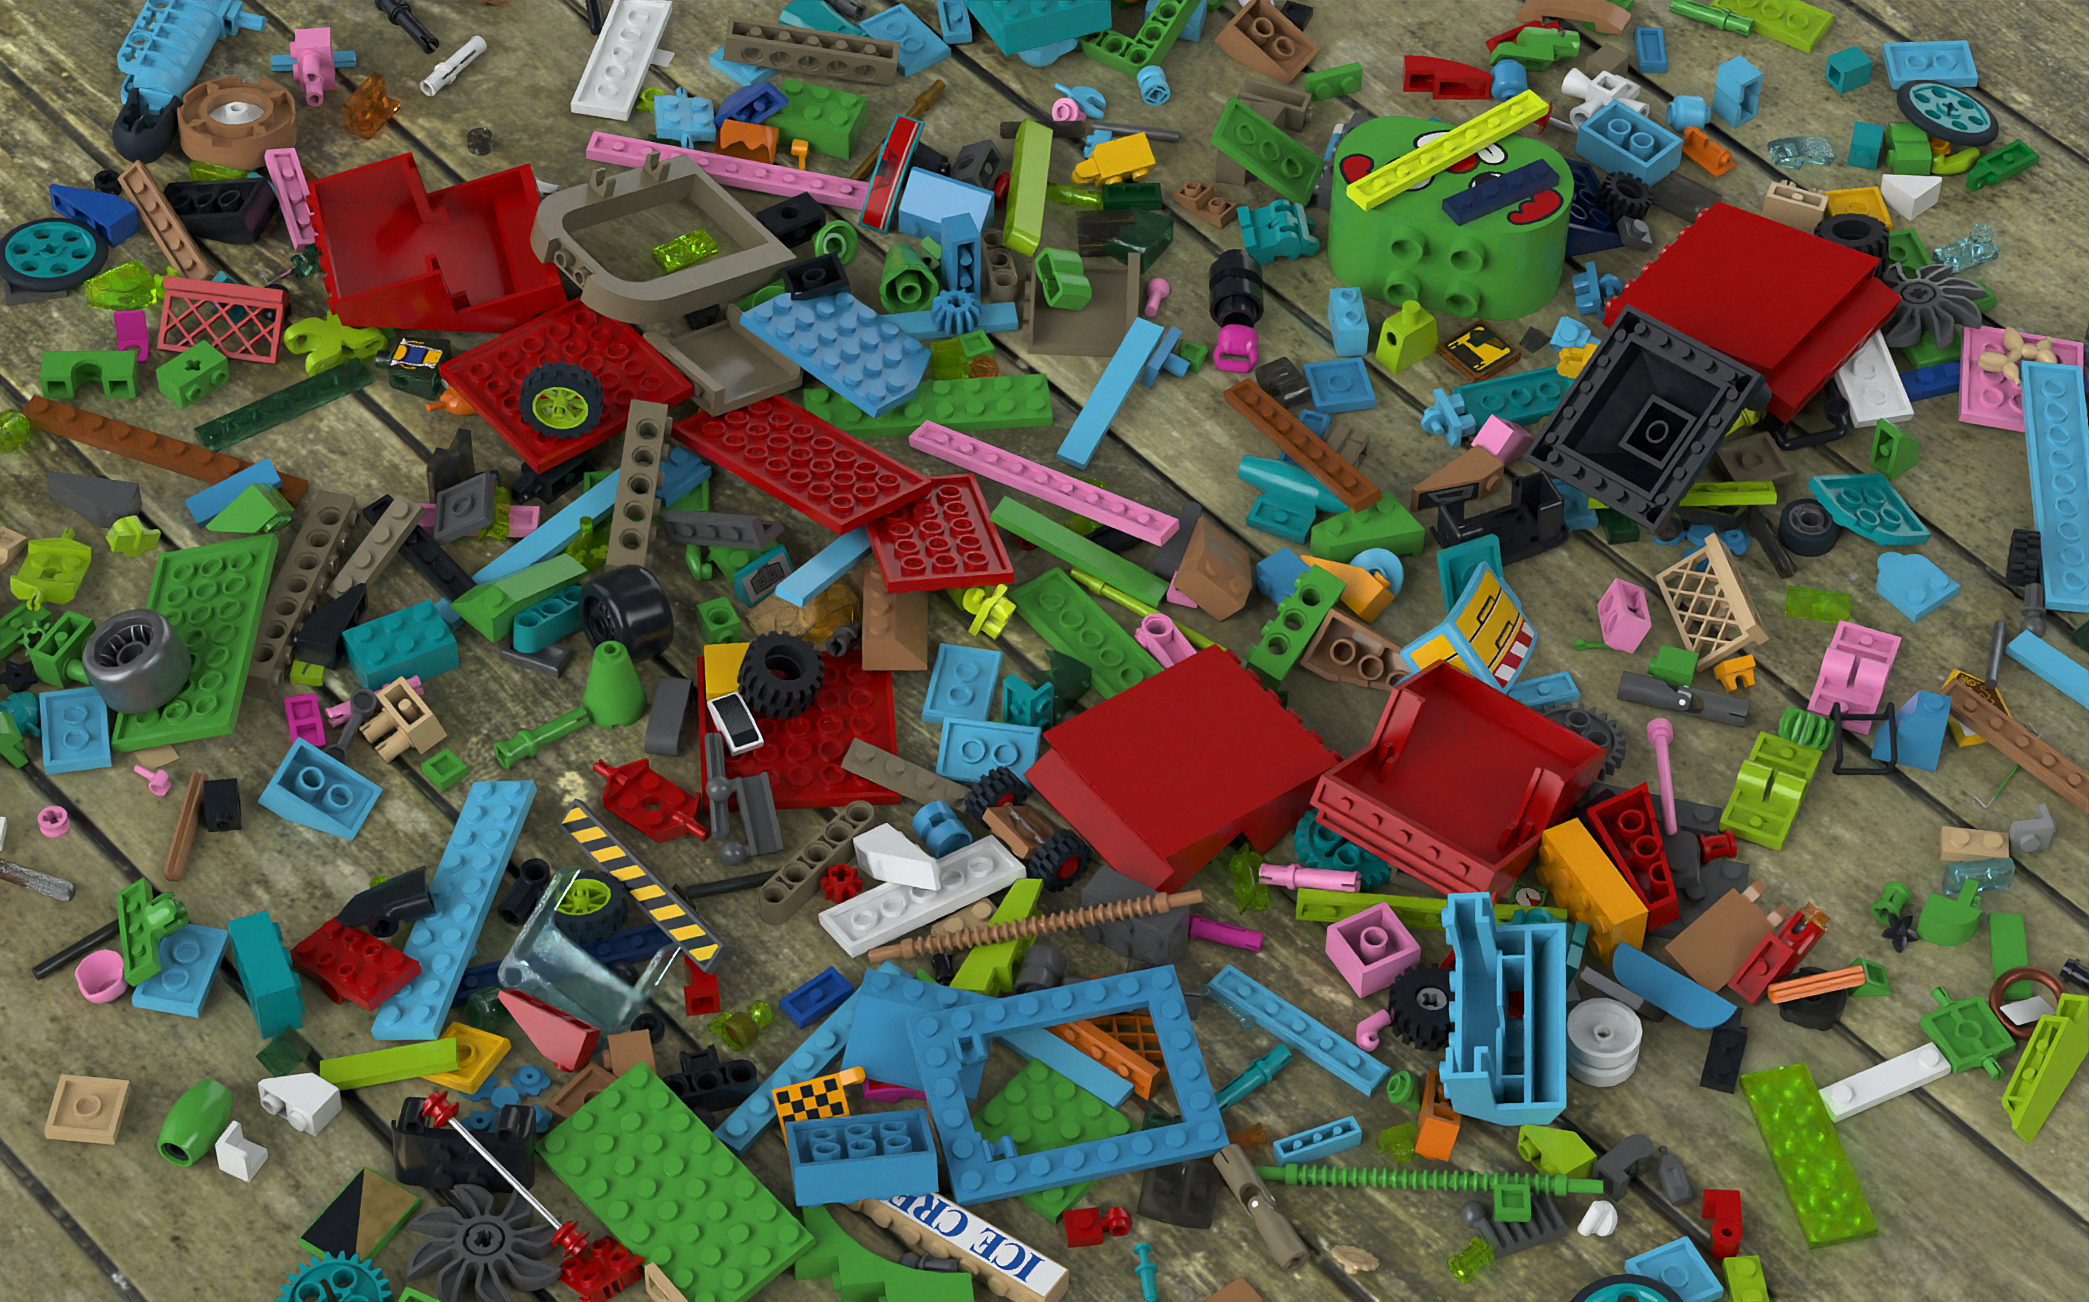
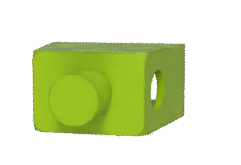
M1405 301L1401 311L1384 321L1375 358L1396 375L1438 351L1435 318L1421 307L1417 301Z

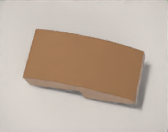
M1190 179L1173 194L1174 200L1187 211L1219 228H1223L1238 215V203L1215 196L1214 186Z

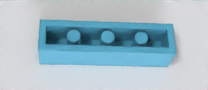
M1352 1115L1273 1142L1272 1155L1279 1167H1285L1287 1163H1296L1299 1166L1361 1145L1362 1131Z

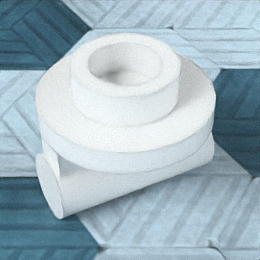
M1594 1201L1577 1229L1584 1236H1589L1591 1233H1597L1599 1236H1609L1617 1225V1212L1609 1201Z

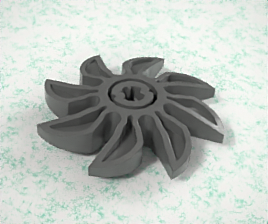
M1900 262L1888 266L1887 270L1882 273V282L1900 295L1902 300L1895 314L1880 328L1882 334L1889 333L1884 338L1887 347L1914 345L1920 342L1921 332L1926 331L1933 337L1936 349L1939 350L1948 346L1953 341L1954 324L1980 330L1982 315L1973 300L1985 298L1986 290L1970 280L1948 277L1953 271L1952 265L1931 264L1922 266L1916 270L1915 279L1906 278L1902 272Z
M472 1184L454 1185V1191L472 1217L471 1219H464L454 1207H437L419 1214L409 1223V1230L433 1237L420 1244L411 1255L407 1267L408 1281L410 1282L439 1271L436 1288L438 1300L442 1302H460L462 1294L471 1282H476L477 1302H513L499 1279H507L517 1291H534L549 1286L562 1275V1268L535 1261L543 1259L556 1248V1246H552V1240L557 1230L548 1221L531 1227L534 1216L533 1206L515 1188L503 1213L500 1216H495V1201L489 1191ZM561 1216L555 1218L560 1224H562Z

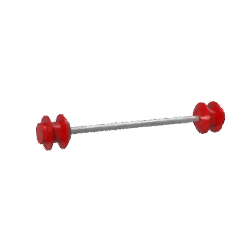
M447 1090L441 1094L438 1091L433 1092L422 1104L425 1108L422 1117L432 1115L435 1118L433 1128L445 1127L450 1123L557 1230L553 1235L552 1246L555 1247L561 1244L565 1248L564 1258L570 1254L574 1258L580 1255L590 1244L586 1239L590 1232L580 1233L576 1229L578 1220L567 1221L563 1225L560 1224L455 1119L459 1112L460 1103L450 1104L446 1100L449 1093Z

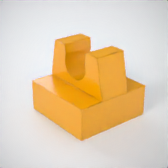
M1752 654L1723 661L1713 668L1716 680H1721L1727 693L1737 689L1736 677L1743 681L1745 688L1755 684L1753 668L1756 664Z

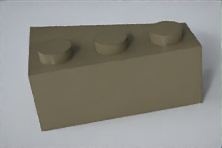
M1238 99L1284 132L1286 105ZM1218 149L1216 182L1245 186L1253 173Z

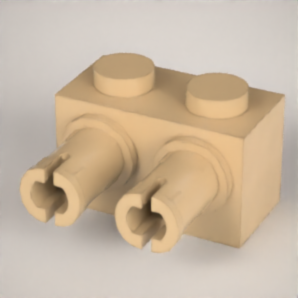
M1782 180L1780 183L1772 181L1766 194L1761 216L1814 235L1815 227H1817L1820 221H1823L1829 197L1825 196L1824 192L1820 189L1818 193H1815L1816 188H1811L1808 191L1799 189L1794 182H1790L1788 186V180Z
M403 676L376 694V697L383 706L381 708L382 712L368 723L359 727V730L371 745L393 728L398 729L392 736L374 747L386 764L390 763V761L409 747L412 749L415 747L422 755L447 736L433 712Z

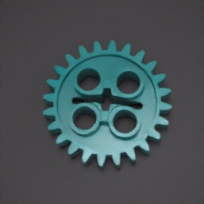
M1315 807L1313 813L1306 811L1304 818L1300 819L1293 837V841H1295L1293 851L1299 852L1296 859L1297 862H1306L1305 868L1349 872L1359 871L1361 877L1356 878V880H1361L1360 889L1363 893H1368L1370 886L1377 891L1381 883L1388 884L1392 869L1387 867V861L1314 821L1319 811L1318 808Z
M328 1251L325 1253V1259L322 1262H319L315 1256H311L312 1266L309 1268L299 1263L298 1266L301 1274L288 1273L287 1276L291 1285H280L283 1297H278L275 1300L276 1302H304L307 1298L316 1296L318 1299L314 1302H329L327 1294L321 1285L323 1282H327L335 1302H394L392 1291H389L391 1289L388 1278L383 1279L382 1269L379 1267L373 1270L371 1259H367L361 1264L358 1253H355L350 1260H346L344 1251L339 1253L337 1259H332ZM342 1283H352L350 1286L346 1288H338V1286Z

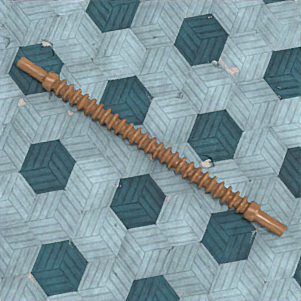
M1202 889L1170 895L1167 892L1156 893L1154 898L1147 895L1145 900L1138 896L1137 901H1132L1131 898H1128L1127 903L1118 900L1117 905L1109 902L1106 907L1100 903L1098 908L1090 905L1089 910H1084L1083 907H1080L1078 912L1070 909L1068 914L1062 910L1060 915L1052 912L1050 917L1042 914L1040 919L1032 916L1030 921H1027V918L1024 917L1022 922L1014 919L1012 924L1004 921L1002 926L994 923L992 928L986 924L984 929L976 926L974 931L966 928L964 933H961L958 929L954 935L948 931L946 936L938 933L936 938L928 935L926 940H923L921 936L918 937V941L908 938L903 939L901 944L869 949L868 956L870 963L904 957L905 960L915 959L917 954L925 957L926 953L930 952L933 956L935 951L943 954L945 949L953 952L955 947L963 950L965 945L971 949L973 944L981 947L983 942L991 945L993 940L1001 943L1003 938L1009 942L1011 937L1019 940L1021 935L1029 938L1031 933H1034L1037 937L1041 931L1047 935L1049 930L1057 933L1059 928L1067 931L1069 926L1076 930L1078 925L1086 928L1087 923L1096 926L1097 921L1105 924L1108 919L1114 923L1116 918L1124 921L1125 916H1130L1131 919H1134L1136 914L1144 917L1146 912H1149L1151 916L1154 914V911H1158L1159 914L1169 913L1170 908L1204 902Z

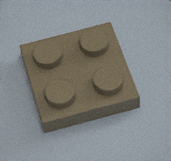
M1768 431L1722 443L1712 455L1728 482L1772 481L1774 487L1794 482V470Z

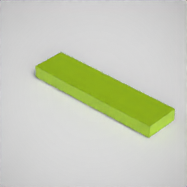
M456 1037L321 1060L320 1077L339 1088V1091L455 1071L459 1070V1044Z

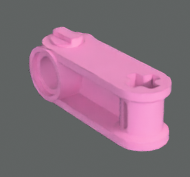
M1161 613L1149 614L1143 619L1142 626L1136 629L1134 640L1164 669L1197 653L1167 615Z

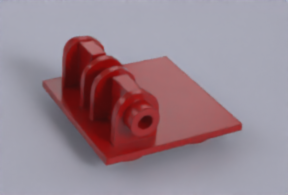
M607 1235L604 1238L595 1240L590 1247L585 1249L576 1258L570 1257L564 1260L559 1266L562 1268V1275L557 1280L582 1296L578 1298V1302H606L607 1297L611 1299L615 1296L613 1288L618 1293H621L624 1289L641 1279V1275L645 1272L641 1264L645 1262V1259L638 1254L631 1253L622 1244Z

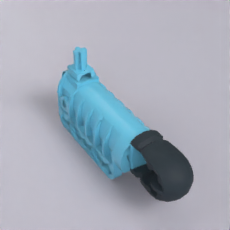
M147 0L117 54L118 68L122 72L127 73V76L121 85L120 91L123 107L115 120L112 132L116 151L124 159L135 163L138 159L144 164L158 160L169 148L179 128L177 107L181 108L183 105V96L193 86L217 39L225 40L227 35L236 36L240 27L263 32L266 17L243 12V2L237 0ZM164 4L168 6L162 9L154 8L156 5ZM146 25H150L149 31L146 30ZM137 41H145L144 45L134 44ZM133 53L135 54V59L131 60Z

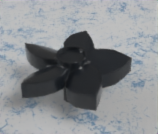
M1888 913V921L1892 928L1885 929L1882 937L1893 939V947L1900 953L1905 949L1907 942L1919 940L1916 932L1909 929L1912 924L1913 915L1899 920L1895 914Z

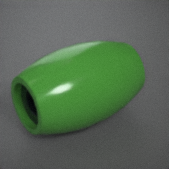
M204 1079L188 1089L175 1102L165 1118L157 1147L159 1153L168 1162L179 1167H189L205 1156L218 1141L229 1121L233 1104V1097L230 1091L222 1084L210 1079Z

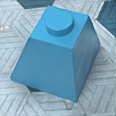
M1919 690L1895 713L1898 755L1896 764L1936 771L1948 721L1951 696ZM1889 719L1876 731L1871 755L1872 759L1886 762L1891 760Z

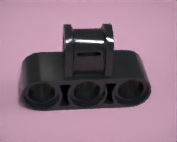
M714 1044L708 1045L707 1049L688 1054L685 1051L679 1052L682 1073L669 1075L662 1079L691 1111L695 1107L700 1106L710 1113L740 1106L758 1088L757 1068L755 1065L745 1059L720 1064Z

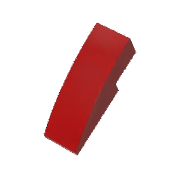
M1404 55L1402 71L1403 92H1432L1433 100H1490L1492 74L1476 67L1447 59Z

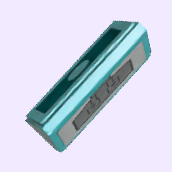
M783 544L777 545L733 574L734 597L748 608L755 606L776 591V586L795 572Z

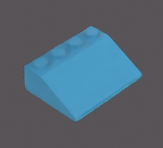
M866 969L840 1072L862 1066L866 1079L924 1091L905 1024L906 1017L999 998ZM993 1038L984 1040L988 1055ZM972 1043L961 1044L962 1051L972 1050ZM987 1059L977 1064L961 1066L962 1072L958 1073L965 1100L968 1102L976 1103Z
M924 1108L785 1122L796 1206L816 1208L824 1203L840 1202L842 1204H853L862 1199L872 1198L885 1201L894 1198V1196L911 1195L923 1197L931 1192H939L937 1154Z

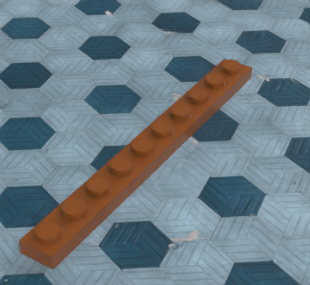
M33 395L19 413L21 424L214 485L254 465V463L37 395ZM276 471L284 485L277 490L295 509L309 489L308 480Z

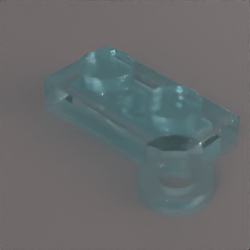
M1976 224L1970 229V237L1934 250L1932 260L1936 264L1952 265L1953 271L1948 276L1951 277L1998 259L1999 249L1992 242L1994 231L1986 224ZM1978 232H1983V233H1985L1986 235H1985V236H1981V235H1979V234H1977V233H1978Z

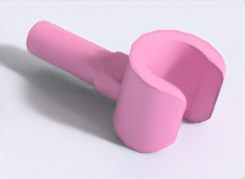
M139 764L135 765L134 771L149 779L148 787L155 795L164 796L172 786L167 781L168 774L166 771L158 770L155 773Z

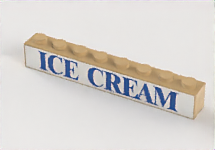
M931 1192L923 1197L902 1195L894 1196V1198L885 1201L872 1198L862 1199L853 1204H845L851 1210L860 1211L869 1216L880 1227L889 1228L898 1233L909 1244H916L927 1250L934 1258L955 1260L961 1273L970 1272L971 1279H976L985 1284L996 1295L1005 1296L1014 1302H1059L1068 1291L1069 1269L936 1192Z

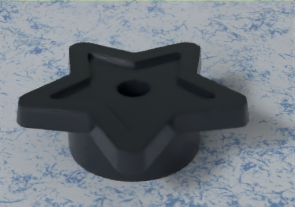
M7 661L6 671L0 675V684H5L13 693H19L29 689L32 684L38 683L37 677L32 674L34 667L32 661L20 665Z

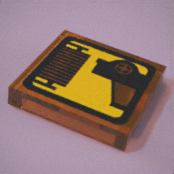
M1482 319L1436 345V353L1473 383L1486 381L1521 360L1522 351Z

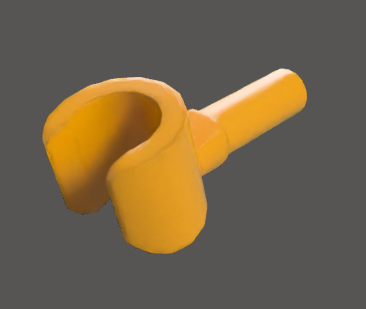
M794 139L791 155L799 157V170L806 171L809 143L806 140Z

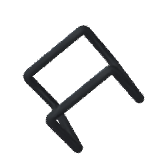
M1834 702L1829 714L1830 719L1835 720L1837 759L1832 772L1836 775L1891 774L1898 759L1894 703L1889 702L1887 704L1884 714H1841L1840 703ZM1889 718L1891 760L1887 769L1840 768L1843 762L1841 720L1883 721Z

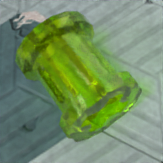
M1473 1237L1469 1240L1466 1249L1460 1254H1453L1447 1259V1265L1457 1280L1468 1284L1474 1279V1273L1481 1267L1492 1264L1495 1257L1489 1245L1482 1239Z

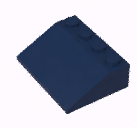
M1564 158L1572 172L1574 181L1565 256L1572 257L1627 246L1622 244L1617 227V222L1620 218L1616 221L1612 219V214L1607 216L1604 213L1605 209H1600L1599 203L1596 202V195L1601 187V183L1590 164Z

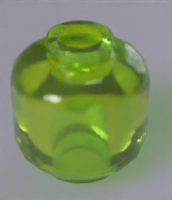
M6 409L0 412V453H11L25 445L29 441L31 433L29 422L23 414L14 409Z

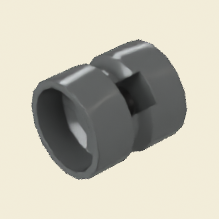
M1046 945L1028 947L1021 962L1020 974L1017 976L1014 984L1013 995L1059 987L1067 966L1065 956L1059 950Z

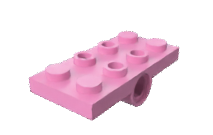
M1839 620L1831 645L1826 650L1807 711L1830 719L1829 714L1834 702H1839L1841 714H1876L1902 637ZM1841 720L1843 729L1867 736L1873 720Z

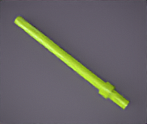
M1076 566L1070 573L1071 578L1088 586L1090 592L1099 597L1106 596L1144 618L1149 614L1161 613ZM1170 618L1186 640L1203 650L1216 643ZM1217 644L1224 652L1227 650V648Z

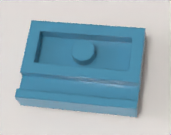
M682 445L677 446L668 453L667 463L660 462L659 471H665L663 490L656 489L655 498L661 499L663 506L667 508L711 477V467L703 465L701 459Z

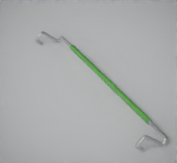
M2028 723V724H2025V725H2024V727H2025L2027 730H2028L2027 726L2029 725V726L2031 727V729L2038 735V738L2041 736V733H2038V732L2032 727L2031 724ZM2016 764L1987 806H1984L1976 796L1971 797V801L1975 803L1973 800L1975 798L1983 808H1988L2017 770L2019 764Z

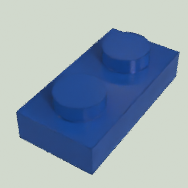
M831 966L779 1000V1009L801 1030L846 1001L854 993V986Z

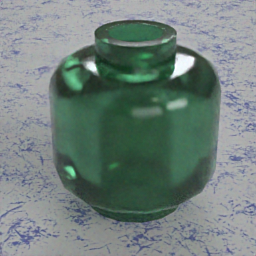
M493 983L472 993L468 997L465 1016L471 1027L492 1033L514 1021V1017L498 998L499 991L507 988Z

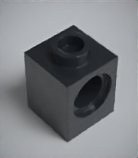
M237 778L204 781V809L208 833L242 829L241 798Z

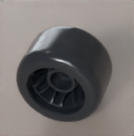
M637 564L623 565L592 577L581 587L578 596L579 617L585 636L594 652L597 646L603 642L617 641L626 647L633 665H636L662 654L670 647L674 636L672 610L660 583L646 568Z

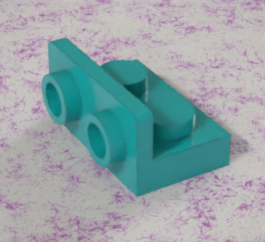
M1013 673L1003 679V721L1009 724L1039 727L1042 729V733L1050 730L1053 726L1054 685L1047 682L1035 691L1028 682L1022 681Z

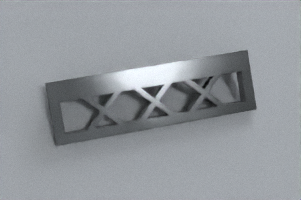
M668 509L659 515L669 543L762 550L784 531L782 522L760 520L759 516Z

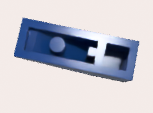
M769 81L741 87L724 99L713 122L719 128L722 127L725 119L759 124L788 104L789 99Z
M56 184L49 186L52 209L66 218L89 224L100 232L107 244L112 248H115L140 230L136 207L131 202H126L117 195Z

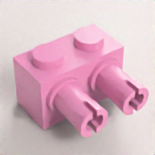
M330 27L296 29L295 41L290 42L291 59H297V63L293 64L294 81H300L301 92H306L307 104L317 107L323 104V91L336 90Z

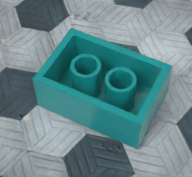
M431 599L341 632L345 659L361 686L373 692L382 689L384 684H391L401 676L407 680L417 675L421 682L459 667L457 641Z
M267 910L228 921L235 966L262 1039L303 1028L301 1014L306 1013L302 995L299 993L302 992V985L298 973H293L292 969L289 968L293 966L288 947H283L282 943H279L283 941V936L278 921L272 923Z

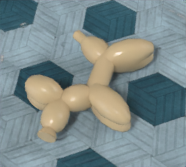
M2007 327L2003 334V344L2009 353L2005 356L1998 352H1985L1979 356L1977 361L1978 366L1989 372H2003L2007 379L2014 381L2017 386H2021L2019 369L2015 365L2021 357L2045 363H2057V358L2051 351L2054 344L2052 337H2045L2035 346L2024 344L2020 333L2012 327Z

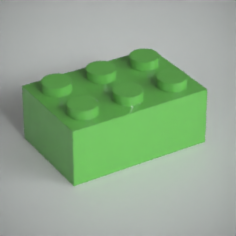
M785 78L779 91L789 99V102L766 118V126L779 128V144L792 147L794 139L806 140L809 143V151L849 160L868 124L867 97Z

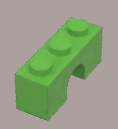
M136 350L44 351L40 371L43 397L47 399H75L76 389L81 384L97 381L103 384L105 398H136L140 373Z

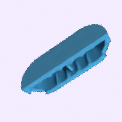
M1622 940L1614 952L1612 961L1613 971L1618 982L1624 988L1663 1009L1664 1012L1690 1027L1701 1030L1717 1028L1725 1024L1738 1008L1736 1005Z

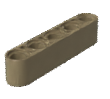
M858 800L848 804L761 887L759 891L760 917L764 923L778 926L787 922L821 889L820 878L827 877V867L832 868L834 865L841 863L847 864L856 856L852 838L875 828V810L870 803Z

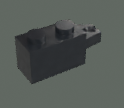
M588 449L539 475L524 462L521 465L522 474L511 486L512 500L522 505L532 498L538 497L550 505L583 481L584 472L593 471L592 451Z

